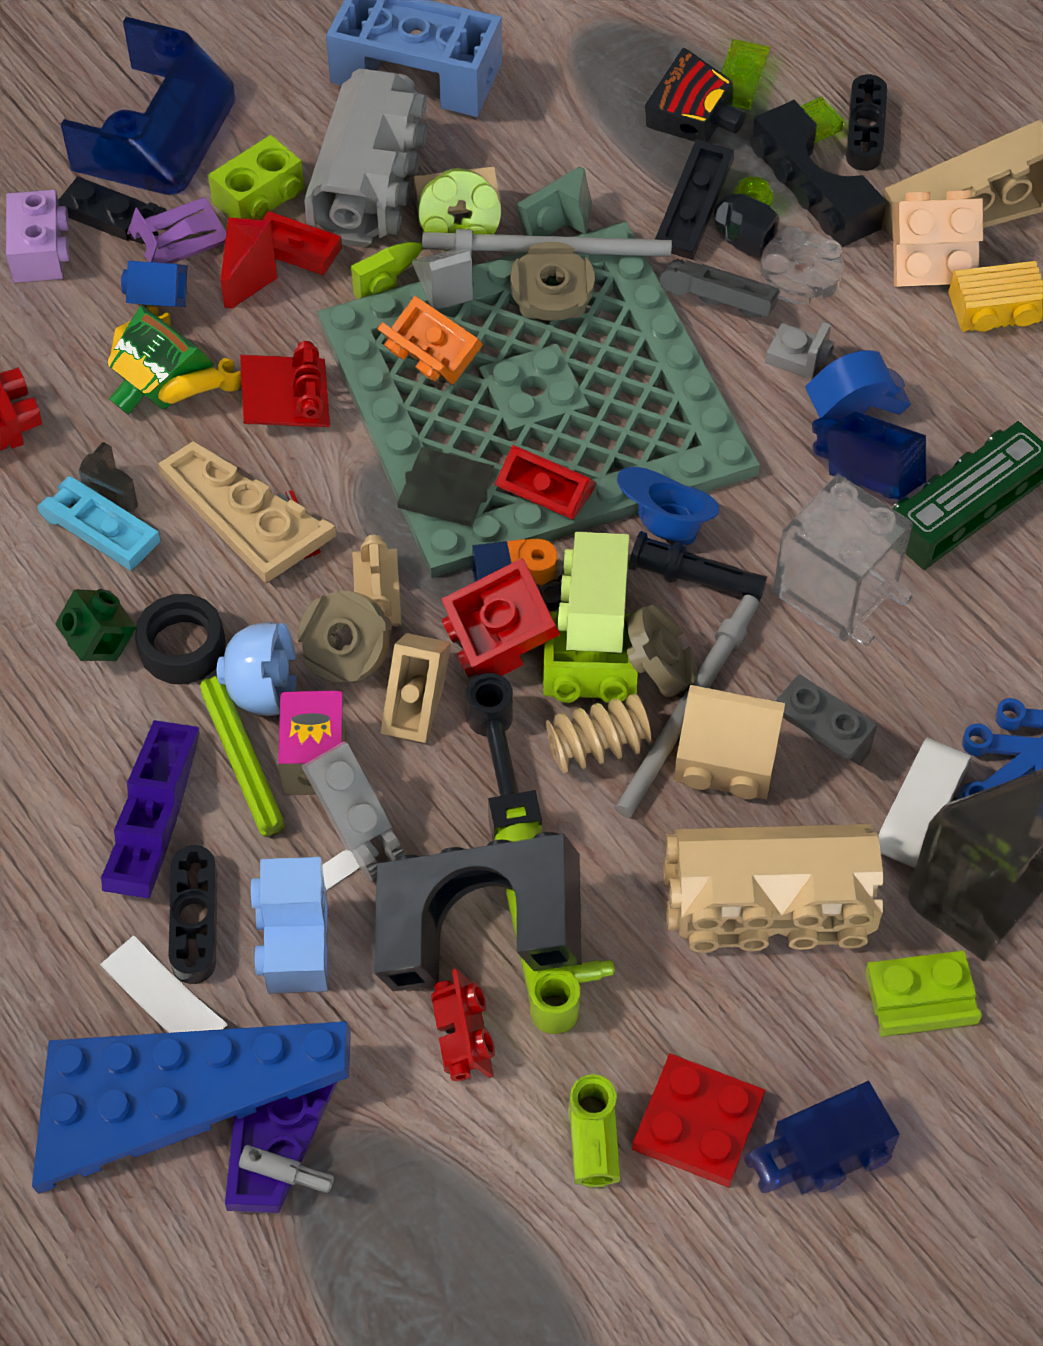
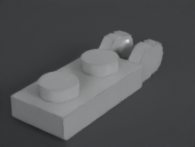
M347 742L338 744L302 765L303 771L346 850L352 852L363 874L371 883L377 880V861L364 843L377 836L389 861H395L398 856L406 855L397 837L390 830L392 825Z

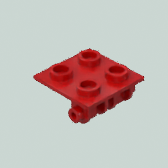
M300 342L294 350L293 357L240 354L243 424L330 427L325 358H319V350L312 342Z

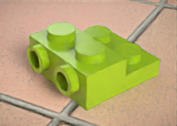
M550 612L558 628L559 612ZM625 621L622 653L566 650L567 631H559V636L545 642L543 696L555 697L558 701L564 703L573 702L579 697L601 698L606 703H609L612 699L617 698L623 702L629 695H637L638 672L630 663L627 655V649L632 647Z

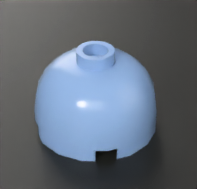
M274 622L249 625L232 637L226 647L225 656L219 657L217 661L218 681L221 685H226L230 698L238 707L257 715L277 716L280 714L281 693L296 692L297 675H289L288 660H296V654L288 626L285 623Z

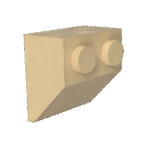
M690 685L676 757L674 781L684 783L686 786L697 790L710 788L730 792L742 799L760 798L767 800L785 703Z

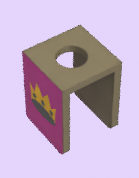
M341 691L281 693L278 767L283 795H316L302 769V765L338 744L346 742V722L342 719L343 696Z

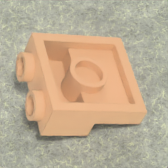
M972 190L947 191L946 200H930V192L905 193V201L893 202L894 286L951 284L954 270L978 268L979 241H983V198L972 199Z

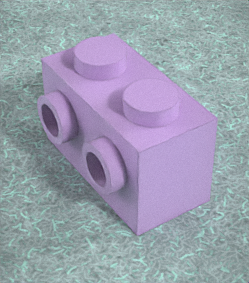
M56 190L6 194V258L13 283L63 279V262L70 261L67 236L62 237V231H69V217L67 207L59 206Z

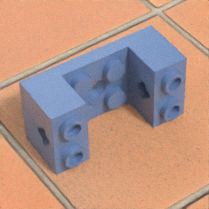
M344 0L326 35L330 83L342 85L351 78L352 73L357 69L377 71L382 60L439 73L441 109L478 117L502 65V16L430 0ZM413 30L422 31L419 34H409Z

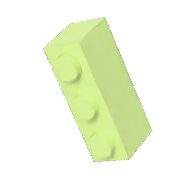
M575 532L574 549H565L558 630L567 631L566 650L622 653L629 534Z

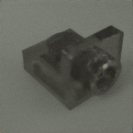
M102 442L93 453L88 454L83 459L78 470L81 483L132 514L138 507L133 479L124 471L116 468L112 446Z

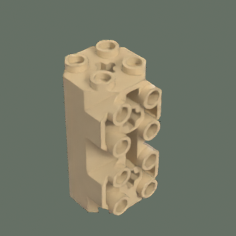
M872 824L675 829L674 834H666V857L663 858L664 886H669V901L666 902L668 931L678 930L679 936L689 940V948L698 953L712 952L722 947H740V949L745 951H759L768 947V937L777 933L788 937L789 947L796 950H807L817 945L838 944L840 947L847 949L864 946L868 943L867 935L878 930L883 913V899H873L877 895L878 886H883V867L879 836L877 832H873L874 827Z

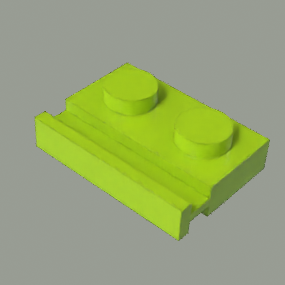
M965 950L867 962L865 974L875 1016H877L880 1026V1037L979 1024L982 1015L975 1000L976 992Z

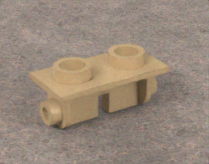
M369 535L365 538V542L362 543L361 551L352 552L354 592L364 594L374 600L381 607L384 615L390 619L392 626H402L397 549H388L381 536Z

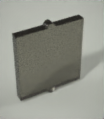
M421 447L412 470L405 473L406 484L399 497L397 506L407 511L472 527L481 503L487 501L486 490L494 473V465Z

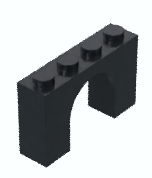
M543 832L535 835L532 839L513 842L509 840H494L489 842L487 846L470 849L450 847L443 849L439 854L426 856L401 855L395 861L377 863L374 974L392 991L434 986L438 983L440 932L447 913L466 894L489 886L504 887L515 892L517 905V953L533 971L581 965L580 854L564 833Z

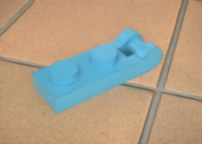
M68 476L58 485V493L53 497L47 496L37 506L39 513L46 521L53 525L59 524L130 571L161 542L157 530L71 476ZM74 504V506L71 509L68 508V506Z

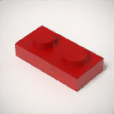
M270 211L262 219L271 223L275 259L324 276L342 249V239L339 235Z

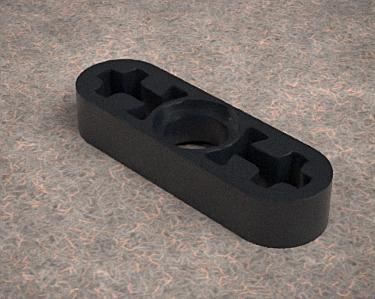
M865 74L857 77L852 83L850 94L846 161L851 167L861 171L872 170L879 166L884 147L887 84L876 75ZM865 93L871 94L872 102H864ZM869 118L874 120L876 124L873 126H863L857 120ZM861 142H869L868 152L861 151Z
M190 845L180 849L174 855L171 862L168 955L174 975L177 979L187 984H197L207 980L213 974L216 967L218 874L214 856L207 848L199 845ZM200 863L201 866L197 879L199 889H191L187 872L190 871L191 864ZM200 904L207 909V914L203 920L195 924H188L180 919V913L186 906ZM188 939H196L200 956L196 960V966L192 967L187 966L185 959L189 957Z

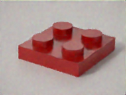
M669 1053L634 1138L632 1150L729 1188L763 1101L765 1089Z

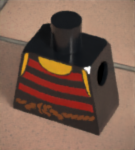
M685 48L681 49L645 104L646 127L694 142L696 139L708 142L718 126L737 134L744 123L746 112L732 106L733 82L730 78Z

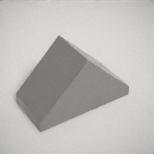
M448 250L412 260L429 303L435 310L473 300L472 259L470 251Z

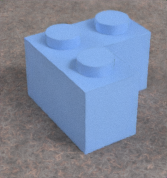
M321 857L260 859V878L251 879L252 908H256L257 931L264 930V945L255 946L256 976L264 975L268 994L328 991V900Z

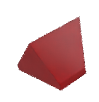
M228 218L220 283L224 308H234L278 278L270 221Z

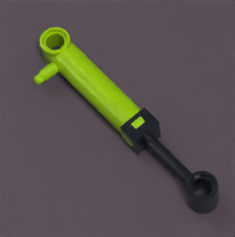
M484 673L470 681L466 689L467 722L470 728L475 733L488 739L500 796L488 798V820L492 840H509L513 842L532 839L535 835L542 833V816L536 790L518 792L505 733L513 721V689L509 681L503 676L495 673ZM486 703L497 704V706L494 707H485L482 705ZM505 888L517 942L516 896L514 891ZM520 956L530 1002V1017L536 1027L548 1034L564 1033L576 1024L580 1008L579 983L600 980L602 977L611 976L615 973L614 963L610 959L604 961L592 960L582 962L581 965L533 971ZM549 996H560L567 1002L560 1006H550L543 1000Z

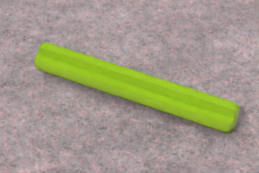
M217 676L203 680L200 684L202 697L260 834L268 837L274 833L281 832L284 829L283 817L234 702L227 692L226 685H221Z

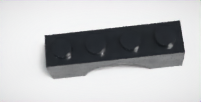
M795 99L754 118L753 136L751 137V146L757 157L763 158L774 171L778 181L783 184L785 183L793 192L800 206L807 209L815 217L826 235H830L842 248L881 230L887 201L863 175H836L823 170L812 161L810 155L813 153L817 124Z

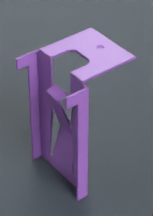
M206 197L146 219L142 217L136 207L127 234H132L134 239L142 237L146 244L144 256L148 262L173 264L223 245L226 239V230ZM201 210L204 211V212L198 213V214H196V215H193V214H195V213H197V212H199V211H201ZM177 223L156 237L153 235V232ZM213 230L216 231L211 234L173 243L190 234Z

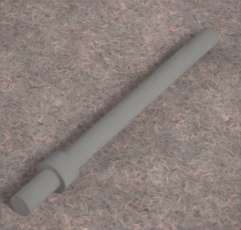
M456 229V233L423 232L422 249L470 251V255H472V251L527 252L531 246L543 242H560L575 248V254L671 257L672 240L473 234V230Z
M745 595L731 618L725 619L715 634L716 643L698 670L697 681L692 685L710 688L732 650L739 649L748 634L746 627L760 605L755 597ZM690 686L615 806L616 811L622 816L632 817L680 738Z

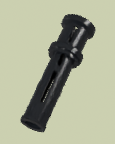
M640 531L636 538L628 566L633 571L641 568L664 575L665 581L676 582L679 578L741 598L745 595H751L759 603L768 578L765 575L748 572L738 567L687 552V547H684L682 543L677 542L673 546L648 538L647 532Z

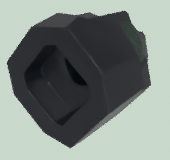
M730 194L715 207V223L717 229L724 233L727 243L757 258H761L766 254L774 242L779 224L778 214L769 205L744 194Z

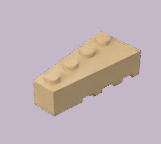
M1041 119L886 187L883 198L887 201L883 223L892 239L893 202L905 201V193L930 192V200H946L947 191L972 190V199L983 198V228L1043 212V123Z

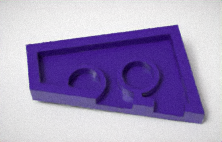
M337 1082L291 1100L283 1097L256 1107V1113L240 1119L236 1115L234 1116L225 1196L227 1211L280 1213L292 1185L239 1168L243 1149L246 1145H250L302 1162Z

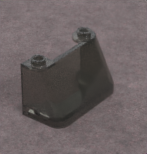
M1043 768L946 804L928 824L909 886L908 900L916 912L983 962H985L1043 893Z

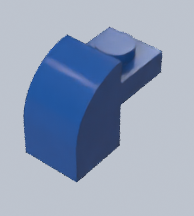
M873 350L857 351L836 359L821 370L805 386L819 418L847 428L872 406L900 415L911 405L903 389L905 383L902 377L893 369L887 368L880 352Z

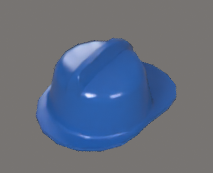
M640 467L624 468L618 473L617 483L620 489L630 499L639 504V517L643 525L650 533L657 537L684 545H691L695 541L702 523L713 520L719 514V504L713 497L698 489L685 486L660 473Z

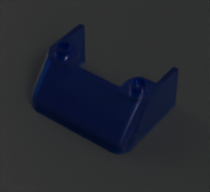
M125 17L123 26L131 69L162 76L165 79L145 113L132 110L117 111L106 119L102 128L64 119L61 123V129L70 169L74 172L164 195L178 194L184 191L190 184L236 100L234 83L187 32Z

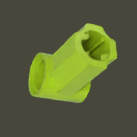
M589 1074L578 1079L571 1088L568 1117L571 1124L574 1184L586 1187H605L620 1181L615 1115L617 1094L613 1084L601 1075ZM584 1097H596L604 1103L605 1109L601 1112L589 1113L581 1108L579 1101Z

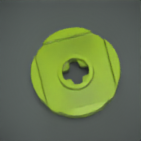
M455 168L443 172L442 175L437 176L423 188L418 201L417 213L424 232L456 233V229L473 230V234H495L500 222L501 207L496 191L482 175L472 170ZM458 200L465 201V208L470 210V214L468 217H463L461 222H454V216L448 213L449 206L455 207L458 204Z

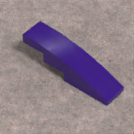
M157 720L153 721L127 781L128 798L114 829L115 845L101 876L102 891L150 899L169 846L187 786L200 734L199 727Z

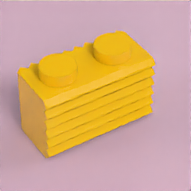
M1037 261L953 271L948 293L960 329L964 333L968 330L972 332L974 330L985 332L994 327L999 328L1001 325L1003 327L1008 325L1025 327L1042 321L1043 280L1041 279V273H1039V267H1037Z

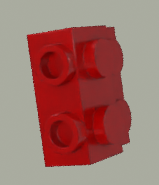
M523 558L441 599L449 615L441 619L453 644L458 641L461 642L464 650L456 654L468 678L484 673H495L503 676L524 665L520 657L521 654L560 635Z

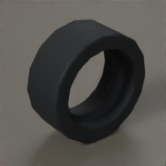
M172 594L157 599L144 609L136 623L135 639L144 668L159 680L170 684H189L204 679L217 669L219 657H224L226 640L223 624L217 609L206 599L192 594ZM179 622L194 623L204 627L207 631L208 636L205 643L194 652L185 655H167L157 651L154 646V639L159 632L167 626Z

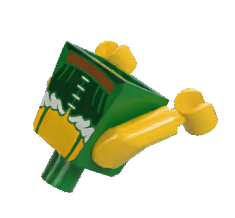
M141 305L132 320L118 326L114 331L107 365L124 381L111 395L109 400L127 415L132 412L144 396L160 409H166L171 404L218 387L227 392L237 391L241 387V371L233 373L234 362L231 359L223 358L220 360L218 370L212 367L214 363L196 345L171 327L170 313L165 312L159 316L156 306L149 305L145 308Z

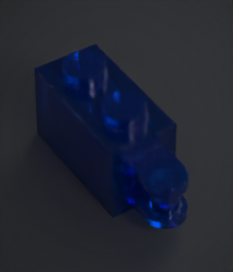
M856 411L840 421L823 417L812 422V432L817 434V441L813 443V453L829 460V475L845 480L853 486H861L881 493L886 498L897 500L907 496L910 492L926 483V435Z
M868 1080L777 1121L772 1142L750 1152L744 1158V1161L748 1168H754L758 1174L760 1181L757 1185L761 1193L771 1192L795 1181L802 1195L816 1188L820 1193H823L842 1184L847 1178L846 1174L861 1167L866 1172L872 1171L890 1161L900 1133ZM781 1156L786 1167L778 1169L773 1159Z

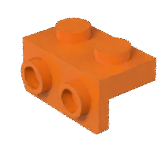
M416 296L413 297L391 328L383 322L377 328L388 339L384 347L403 361L408 355L417 360L418 363L415 368L435 383L441 377L451 385H454L483 346V343L477 337Z

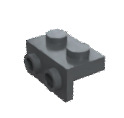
M798 674L776 699V702L785 703L783 713L785 720L845 759H850L860 765L870 754L877 723L802 675Z

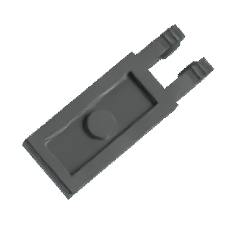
M678 258L670 262L659 277L660 287H663V290H667V292L671 291L672 294L677 296L690 292L699 295L702 301L709 304L721 305L724 303L737 307L742 314L750 317H768L777 305L780 290L777 287L704 264L700 265L688 260L685 262L683 259L679 260Z

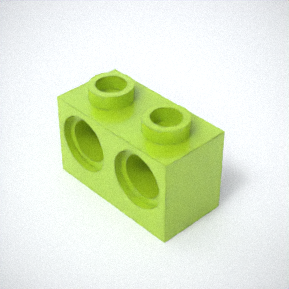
M272 135L264 138L208 174L212 203L229 218L260 220L265 217L268 211H272L287 200L293 199L299 192L305 189L302 160Z

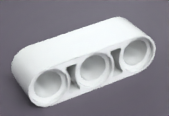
M926 737L879 832L881 854L917 870L920 869L970 763L971 755Z

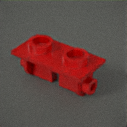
M454 969L452 970L454 982L445 980L434 985L435 992L431 994L437 1029L442 1032L455 1027L456 1031L439 1038L444 1072L450 1074L452 1081H463L470 1078V1070L473 1069L479 1070L489 1078L494 1077L491 1058L495 1056V1046L490 1033L484 1026L482 1012L486 1010L484 993L477 982H472L460 971Z

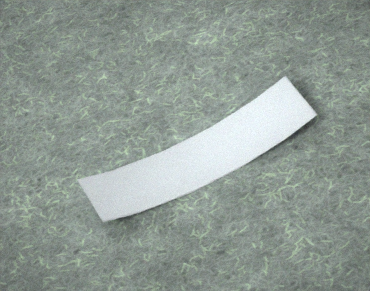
M134 935L100 964L169 1033L224 1029L228 1025L171 974Z

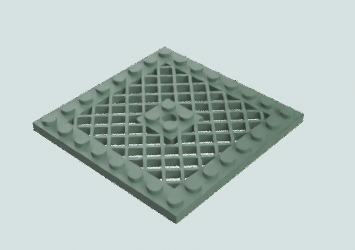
M627 221L574 236L636 239ZM519 252L472 266L473 300L441 308L437 311L477 337L483 343V346L455 384L451 385L449 383L445 391L430 387L429 384L432 380L423 374L417 382L402 377L406 368L419 372L415 368L418 361L409 355L403 361L384 347L388 339L377 330L382 322L391 328L414 296L430 305L420 281L317 311L319 325L431 578L472 566V545L519 539H544L552 541L575 532L584 531L639 513V504L630 499L620 489L617 483V476L620 471L612 473L614 468L621 470L628 467L647 468L685 486L703 492L758 476L759 462L663 287H660L661 284L646 256L577 254L584 261L586 257L591 262L595 274L594 284L603 287L599 293L593 291L592 298L587 304L591 306L588 314L584 313L578 318L551 320L549 325L534 321L523 315L520 316L505 311L509 303L519 306L511 294V269L515 260L518 258L519 261L527 252ZM548 276L547 282H544L548 286H558L563 283L557 282L556 276ZM612 290L618 299L609 297ZM601 310L618 315L615 323L598 318ZM470 315L485 319L486 322L483 327L467 323ZM628 319L634 329L625 327ZM562 322L580 327L576 335L559 329ZM497 324L513 329L509 337L493 332ZM590 331L607 336L603 344L586 337ZM526 333L540 338L537 346L520 341L523 334ZM619 340L634 345L632 352L628 353L614 348L616 341ZM485 345L501 350L497 358L481 353ZM559 345L568 348L565 355H563ZM644 349L650 360L641 357ZM581 352L596 358L592 365L575 360L577 353ZM385 361L395 364L390 372ZM605 361L622 366L623 369L620 374L602 369ZM472 366L479 368V377L468 374ZM633 370L651 376L647 384L630 379L629 377ZM574 375L584 379L580 386ZM660 381H662L667 391L657 388ZM595 382L612 389L608 396L590 390L593 383ZM460 387L476 392L472 401L456 396ZM530 387H537L542 389L544 393L539 396H531L523 391ZM399 391L409 395L405 403L403 402ZM621 392L639 397L640 399L636 406L618 400ZM487 397L489 398L493 408L483 405ZM420 399L436 404L432 413L415 408ZM649 401L668 407L664 416L646 410ZM589 406L600 410L596 418L589 416ZM447 409L464 414L460 423L443 418ZM677 411L683 422L674 420ZM610 413L628 419L625 427L622 428L606 422ZM475 418L492 424L487 433L471 427ZM413 423L424 426L419 435ZM639 423L657 430L651 438L634 432L637 424ZM558 426L557 429H556V431L553 430V429H550V428H552V427ZM573 426L588 431L585 439L581 440L567 435L569 427ZM504 429L508 440L518 439L514 443L498 437L501 430ZM434 431L452 436L448 444L444 445L430 440ZM668 433L685 439L681 448L662 442L665 434ZM598 435L616 441L613 449L610 450L595 445L594 443ZM530 438L548 444L543 453L528 448L526 445ZM462 440L479 446L475 455L458 450ZM513 444L591 478L597 484L575 520H572L520 496L516 498L502 493V488L494 484L503 465L486 460L490 450L507 456ZM626 445L645 451L641 460L622 454ZM561 448L575 453L576 455L572 463L554 457L557 449ZM428 455L439 458L434 468ZM654 455L659 456V457H662V458H658V459L652 460L653 457H654ZM586 457L604 463L600 473L582 467ZM449 463L467 468L462 478L445 472ZM477 473L495 478L490 488L473 482ZM442 487L454 491L449 501ZM465 495L482 501L477 511L460 505ZM493 505L500 507L498 509L491 510Z

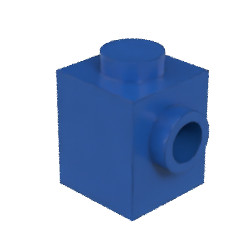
M128 261L127 269L123 270L121 276V290L126 295V303L186 307L188 265Z

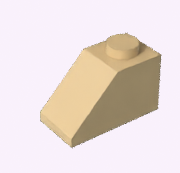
M406 633L395 643L380 734L422 743L427 742L445 684L451 642Z

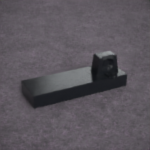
M698 139L695 140L655 237V240H672L671 254L690 260L694 259L733 163L734 150Z

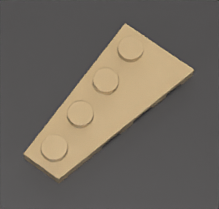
M194 441L158 463L160 475L265 584L336 537L335 525L325 519L318 521L306 513L305 507L291 499L288 502L271 493L268 485L258 479L251 481L238 473L236 466Z

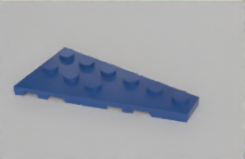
M347 1021L49 1040L32 1188L38 1194L56 1188V1182L81 1174L82 1177L101 1171V1166L128 1155H132L134 1158L211 1130V1124L235 1115L240 1119L256 1113V1107L283 1097L291 1100L349 1078L351 1029Z

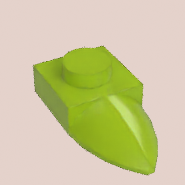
M406 242L396 244L352 265L353 294L357 299L397 287L396 277L403 273L413 263L412 260L419 256L423 250L422 243Z

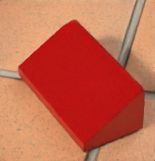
M512 444L494 485L575 520L594 491L597 482Z

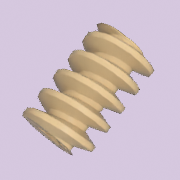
M636 694L627 697L625 706L617 698L612 699L609 702L608 711L605 710L603 705L599 703L591 706L590 717L582 708L575 709L572 715V722L566 714L558 713L554 719V728L549 720H546V730L551 752L563 774L568 773L570 758H574L579 767L585 769L587 754L589 753L593 754L600 765L604 764L605 749L610 748L616 759L619 760L622 759L624 744H628L633 753L638 755L641 750V740L646 739L649 744L651 742V731L646 711L639 696Z

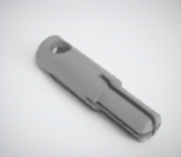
M250 1145L244 1147L240 1157L239 1168L291 1185L297 1183L329 1193L334 1183L333 1175L302 1166V1162Z

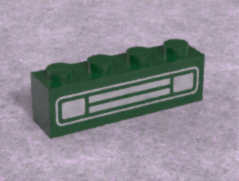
M1019 421L1004 431L1001 429L995 431L987 439L984 446L974 453L969 451L963 454L956 461L952 469L942 476L936 474L925 483L922 490L913 497H904L899 500L890 511L889 516L891 519L887 538L920 568L926 570L1043 484V441Z

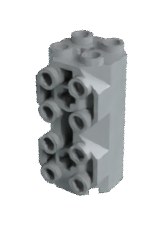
M357 69L352 73L351 78L341 86L304 203L307 223L313 227H316L318 224L327 232L341 236L342 245L364 248L370 245L373 237L378 234L380 239L387 234L399 235L402 223L400 207L401 205H408L411 191V183L404 181V177L406 175H417L419 168L418 147L425 148L428 134V125L421 123V119L424 118L426 111V95H420L414 89V82L408 76L369 69Z

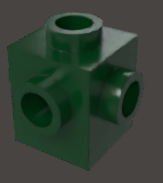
M74 589L55 622L56 627L66 639L68 646L75 652L80 661H117L137 628L121 606L118 597L111 590Z

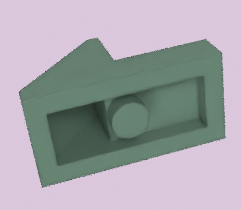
M577 167L516 204L524 235L549 236L565 225L583 234L587 233L592 200L584 168Z

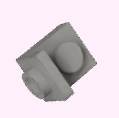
M823 321L817 334H813L781 323L766 352L765 364L813 379L820 364L827 366L834 349L835 342L829 340L831 324Z

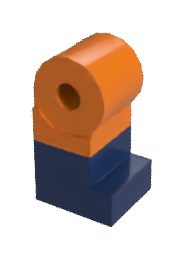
M519 539L472 545V573L474 582L523 558L535 583L542 587L551 580L556 579L557 550L553 544L544 539Z

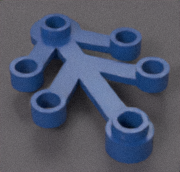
M1007 698L999 703L995 714V721L1002 729L1009 731L1016 730L1020 726L1043 729V710L1026 709L1021 701ZM1012 711L1016 713L1018 717L1009 718L1003 712ZM983 724L968 726L962 739V747L968 754L982 756L986 753L1016 755V757L984 782L975 781L962 786L955 802L957 815L963 821L970 824H982L988 821L994 811L996 798L1034 769V794L1029 808L1034 817L1043 820V807L1038 803V800H1043V736L1035 738L992 734L991 730ZM978 736L985 741V743H974L970 739V737ZM970 795L979 796L985 801L976 802L971 799Z

